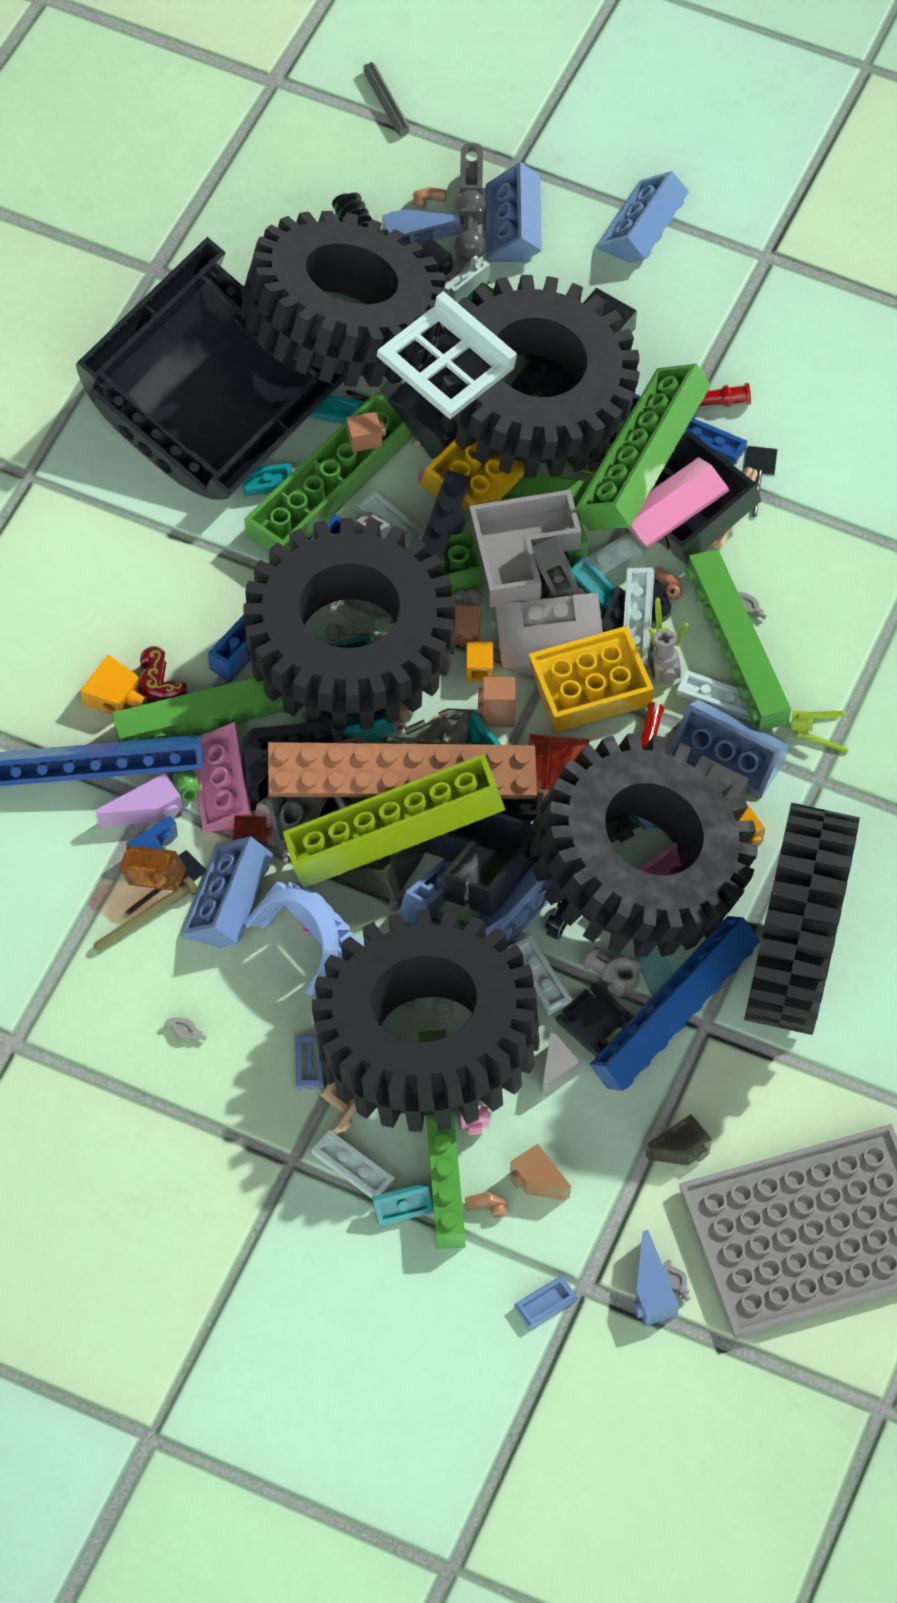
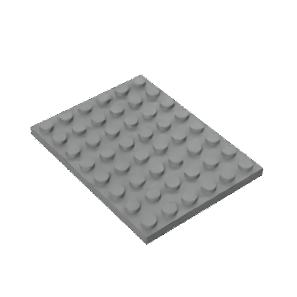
M892 1124L679 1184L681 1195L734 1339L897 1293V1136Z

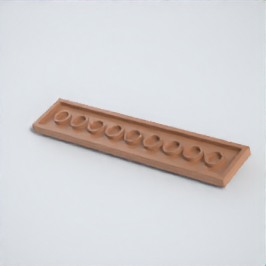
M268 742V797H374L485 754L501 799H536L535 745Z

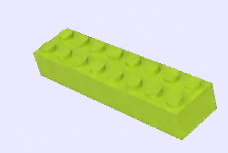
M482 754L286 830L283 834L292 866L304 888L504 811L505 807L485 754Z

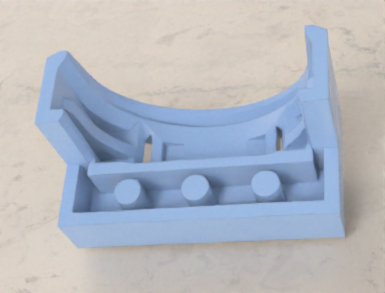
M276 882L261 903L244 921V924L247 928L250 926H261L265 930L283 906L287 907L322 945L319 968L305 990L309 996L316 997L315 982L318 976L326 977L324 963L328 957L333 955L342 959L341 943L349 936L363 946L364 942L350 932L349 925L337 913L333 912V908L325 902L322 896L316 893L314 887L308 886L303 888L301 883Z

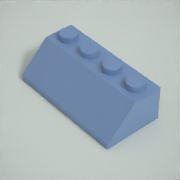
M521 162L486 183V257L490 262H524L542 251L540 175Z
M673 171L640 180L596 247L598 250L628 263L645 260L650 256L654 244L662 238V232L666 226L673 221L676 211L683 206L684 199L689 191Z
M696 700L688 704L668 751L673 752L679 743L691 747L688 761L697 765L701 757L706 756L710 760L748 778L747 791L763 797L779 772L790 745L700 700Z
M251 836L216 845L199 887V892L194 899L180 935L184 938L219 948L238 944L243 936L244 921L252 913L251 908L261 890V883L264 875L269 870V863L273 853Z
M537 864L532 865L492 916L481 913L479 919L484 921L486 936L498 928L506 934L507 946H509L549 903L544 894L553 879L537 882L533 871Z

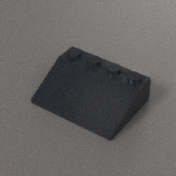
M432 355L417 371L421 373L435 362V356ZM406 381L387 399L431 459L438 457L456 439L457 429L446 433L441 425L442 412H435L433 404Z

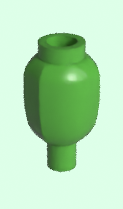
M193 770L175 771L173 774V784L181 799L187 802L195 800L200 791L199 781Z

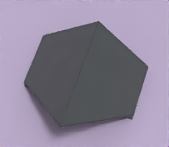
M269 797L267 805L277 846L280 847L286 843L284 831L319 818L326 800L320 797Z

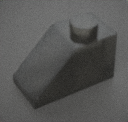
M690 1114L647 1143L645 1156L648 1160L690 1165L695 1160L700 1162L709 1155L712 1138Z

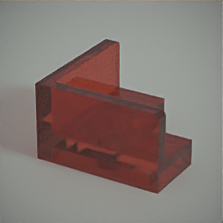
M529 734L528 745H535L537 789L550 790L565 765L571 759L575 760L579 752L589 745L590 739L564 735Z

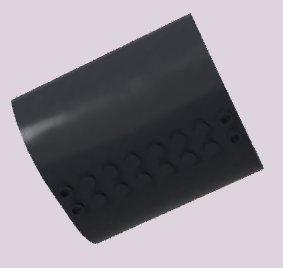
M207 236L76 363V369L91 401L103 417L128 442L183 487L206 498L224 500L228 499L344 381L342 374L337 373L333 374L331 383L319 380L321 369L313 366L304 375L295 370L297 358L291 357L282 363L273 357L276 345L262 348L257 342L259 331L249 332L246 327L248 316L241 313L243 302L241 296L244 286L221 267L226 252Z

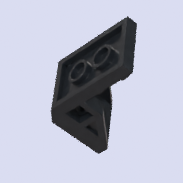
M331 720L252 728L242 738L245 775L251 811L256 810L257 804L268 796V742L333 743Z

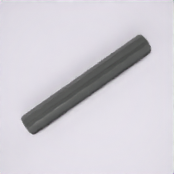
M375 63L365 64L363 72L397 134L400 136L408 134L409 124Z

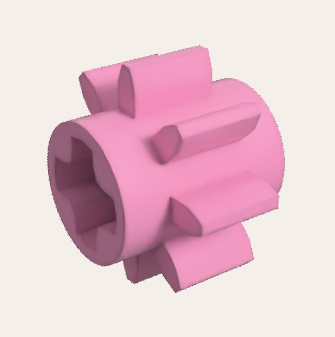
M478 1101L479 1120L466 1124L460 1112L461 1129H468L469 1135H482V1128L489 1127L488 1107H481L480 1101Z

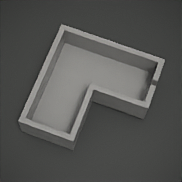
M571 490L469 506V526L489 608L504 606L507 603L541 599V579L532 546L556 537L563 552L580 549L581 528L577 513H575Z

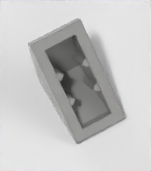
M550 1033L542 1095H549L579 1074L580 1062L554 1033Z

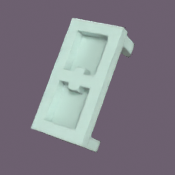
M474 256L471 259V265L450 282H446L444 288L449 289V296L458 303L463 297L466 298L482 282L488 283L490 264L484 261L480 266L478 264V256Z

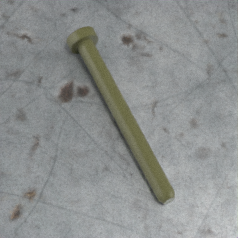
M189 876L183 879L182 886L96 941L93 945L94 949L97 952L104 950L189 893L192 896L199 892L196 884Z

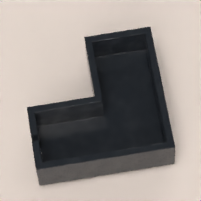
M689 430L680 438L657 480L663 483L699 457L712 465L729 491L658 540L665 548L671 549L672 553L686 565H688L690 555L705 551L761 502L757 483Z
M496 813L495 815L424 841V852L453 862L442 874L443 900L463 907L469 904L470 909L492 916L539 858L530 857V844L536 836L535 833L531 832L532 824Z

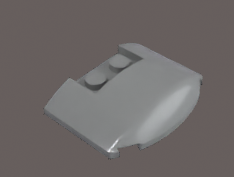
M598 593L519 601L495 607L502 668L506 670L509 668L524 676L534 677L528 657L529 653L603 633Z

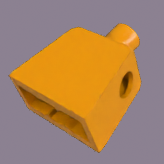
M108 654L80 690L83 705L109 714L128 709L129 706L145 705L148 700L146 696L140 694L139 677Z

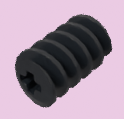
M359 193L340 194L332 200V206L340 222L343 223L346 213L358 215V226L368 227L372 217L369 215V211L365 207L366 205Z

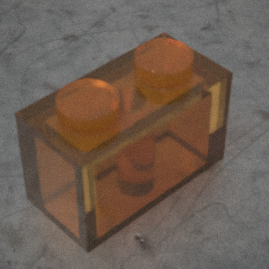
M128 845L119 866L121 873L131 886L178 891L186 870L176 851Z

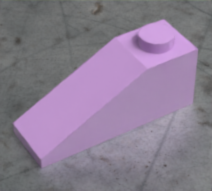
M164 773L97 808L95 812L97 823L100 827L160 822L169 816H176L182 810L180 794Z

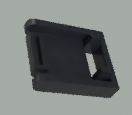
M594 982L590 986L592 993L585 989L563 1009V1014L559 1013L555 1017V1020L596 1057L608 1045V1041L605 1039L619 1027L622 1029L634 1016Z

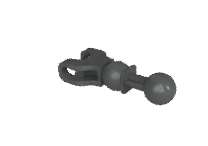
M466 143L461 148L460 195L455 204L460 217V224H463V232L455 240V251L465 261H471L476 255L479 259L484 254L486 247L483 236L478 232V224L483 223L486 201L482 195L483 148L477 143ZM468 152H475L478 158L475 161H468L466 159Z

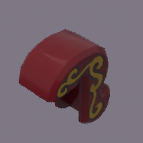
M158 646L147 647L140 656L142 671L140 676L142 695L148 698V703L188 694L186 683L164 682L167 662L164 660L165 651Z

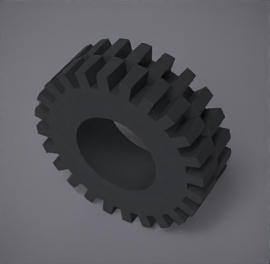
M309 211L301 212L296 222L289 216L280 219L278 227L271 224L265 229L264 236L258 238L241 299H243L241 313L248 316L246 327L249 332L259 331L257 342L262 348L276 345L274 358L282 363L291 357L297 358L296 371L306 375L313 366L321 369L319 380L331 383L333 374L337 373L342 374L344 386L356 387L359 377L363 376L369 387H380L384 376L391 384L401 382L402 377L377 357L378 349L433 308L436 296L443 291L449 295V289L444 288L446 277L444 273H435L438 263L433 257L421 258L423 247L420 244L413 242L402 246L404 238L402 232L394 229L387 236L381 234L382 223L371 219L368 227L365 228L358 226V215L346 213L342 223L336 221L333 211H321L318 222ZM326 292L343 294L352 297L362 302L363 304L346 302L337 299L327 294ZM438 321L421 335L433 346L441 323ZM414 340L397 354L418 370L420 364L423 365L429 359L431 353Z
M521 275L517 290H513L508 278L504 277L496 280L493 294L483 284L474 289L471 302L465 297L458 302L461 307L516 352L517 356L534 355L549 359L560 365L575 383V387L566 393L552 397H536L521 393L500 379L453 418L449 419L442 413L441 425L445 432L457 429L455 443L459 448L464 451L470 445L477 442L475 460L485 465L493 453L501 456L498 471L510 474L514 460L524 462V477L536 478L540 463H546L550 477L562 476L566 461L577 472L586 468L589 455L596 461L600 460L605 456L608 444L614 443L616 437L620 434L623 425L629 417L639 380L640 371H637L640 360L638 350H631L634 341L631 330L620 331L622 322L620 314L614 310L602 317L605 300L596 294L586 304L582 303L583 287L578 284L572 283L568 292L564 295L556 292L559 278L547 276L544 288L541 290L535 289L533 275ZM443 326L437 349L442 354H445L461 340ZM470 348L452 361L474 381L491 368L486 361ZM447 366L436 373L431 379V383L449 399L454 398L469 386ZM433 405L435 412H441Z
M340 518V533L331 535L326 520L314 523V540L309 541L301 529L295 530L289 534V550L277 542L269 549V563L259 560L254 568L255 582L248 581L245 590L246 603H243L248 661L252 663V673L257 683L264 681L265 694L271 701H275L282 696L283 709L286 713L294 717L305 705L307 723L319 722L322 720L325 712L332 713L334 730H346L348 715L358 714L361 730L374 728L375 711L381 710L387 723L390 724L399 720L400 702L413 713L422 706V691L430 696L437 692L440 675L447 676L451 667V654H454L455 597H452V582L449 574L442 576V562L436 554L429 558L426 557V544L416 538L406 547L405 530L396 526L392 527L385 539L381 538L380 521L367 519L365 530L362 534L354 533L353 518ZM349 599L375 604L385 610L395 621L391 630L381 639L357 648H341L326 644L314 637L305 627L309 618L320 608L336 601Z
M639 733L626 734L619 746L614 736L603 738L596 749L588 745L579 752L575 760L571 759L565 765L538 808L540 811L532 823L531 832L535 833L536 836L530 844V857H540L538 864L533 870L537 882L553 879L544 894L549 904L553 905L564 899H567L569 902L561 916L563 921L569 926L581 916L590 921L583 937L594 943L603 930L611 933L608 950L620 953L629 941L633 939L634 955L636 957H648L656 946H658L661 957L670 956L675 953L681 944L685 950L696 946L703 936L707 938L741 898L755 870L750 868V866L757 857L758 847L757 845L749 844V841L756 833L753 820L739 821L748 808L743 796L728 801L725 799L734 785L732 780L726 774L715 782H712L707 777L715 764L709 758L704 756L698 765L693 767L686 763L691 747L679 743L671 755L665 754V737L653 735L642 749ZM618 815H630L645 819L658 826L667 834L673 844L676 842L678 846L677 852L682 864L681 872L672 875H655L641 871L627 863L612 846L607 835L605 819Z
M791 802L744 1020L813 1035L840 922L860 817Z
M416 910V926L406 927L401 913L388 916L390 932L383 934L374 922L362 928L364 946L351 936L341 943L342 959L333 955L328 957L324 963L326 977H317L314 986L316 999H312V1014L320 1061L323 1063L328 1083H335L338 1097L345 1104L354 1098L356 1112L365 1118H368L378 1108L381 1125L394 1128L400 1114L404 1113L409 1131L422 1132L425 1115H435L438 1131L451 1129L450 1112L459 1110L466 1124H470L479 1120L478 1101L481 1100L492 1112L503 1106L502 1088L514 1095L522 1087L521 1072L531 1073L535 1064L534 1051H538L540 1045L538 1008L533 973L530 965L524 966L523 953L516 944L508 948L506 934L498 928L486 936L484 921L473 916L465 928L461 930L458 912L447 910L444 912L440 925H432L430 910ZM439 997L450 999L460 1003L472 1012L470 1019L458 1031L445 1038L431 1042L405 1041L390 1035L381 1028L383 1021L393 1010L404 1003L419 998Z

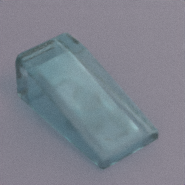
M655 947L648 957L635 956L642 966L640 971L653 996L674 974L668 957H661L658 947Z

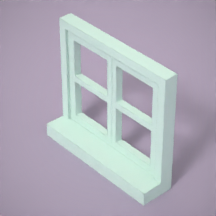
M444 291L436 296L433 308L377 351L378 358L449 419L453 418L512 371L517 356L516 352ZM438 321L461 340L445 354H442L421 336ZM414 340L419 342L437 358L435 362L421 373L397 354ZM468 348L472 349L491 366L488 371L475 381L452 362ZM445 366L469 385L452 399H449L429 381L431 377Z

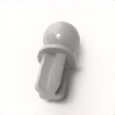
M470 588L466 591L458 589L456 592H452V597H455V605L480 606L483 603V594L477 588Z

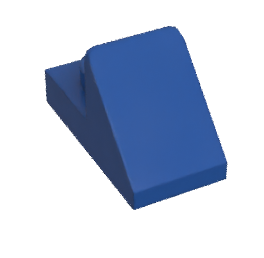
M171 816L167 817L127 842L126 848L129 859L167 865V853L162 846L171 844L178 837L177 824Z

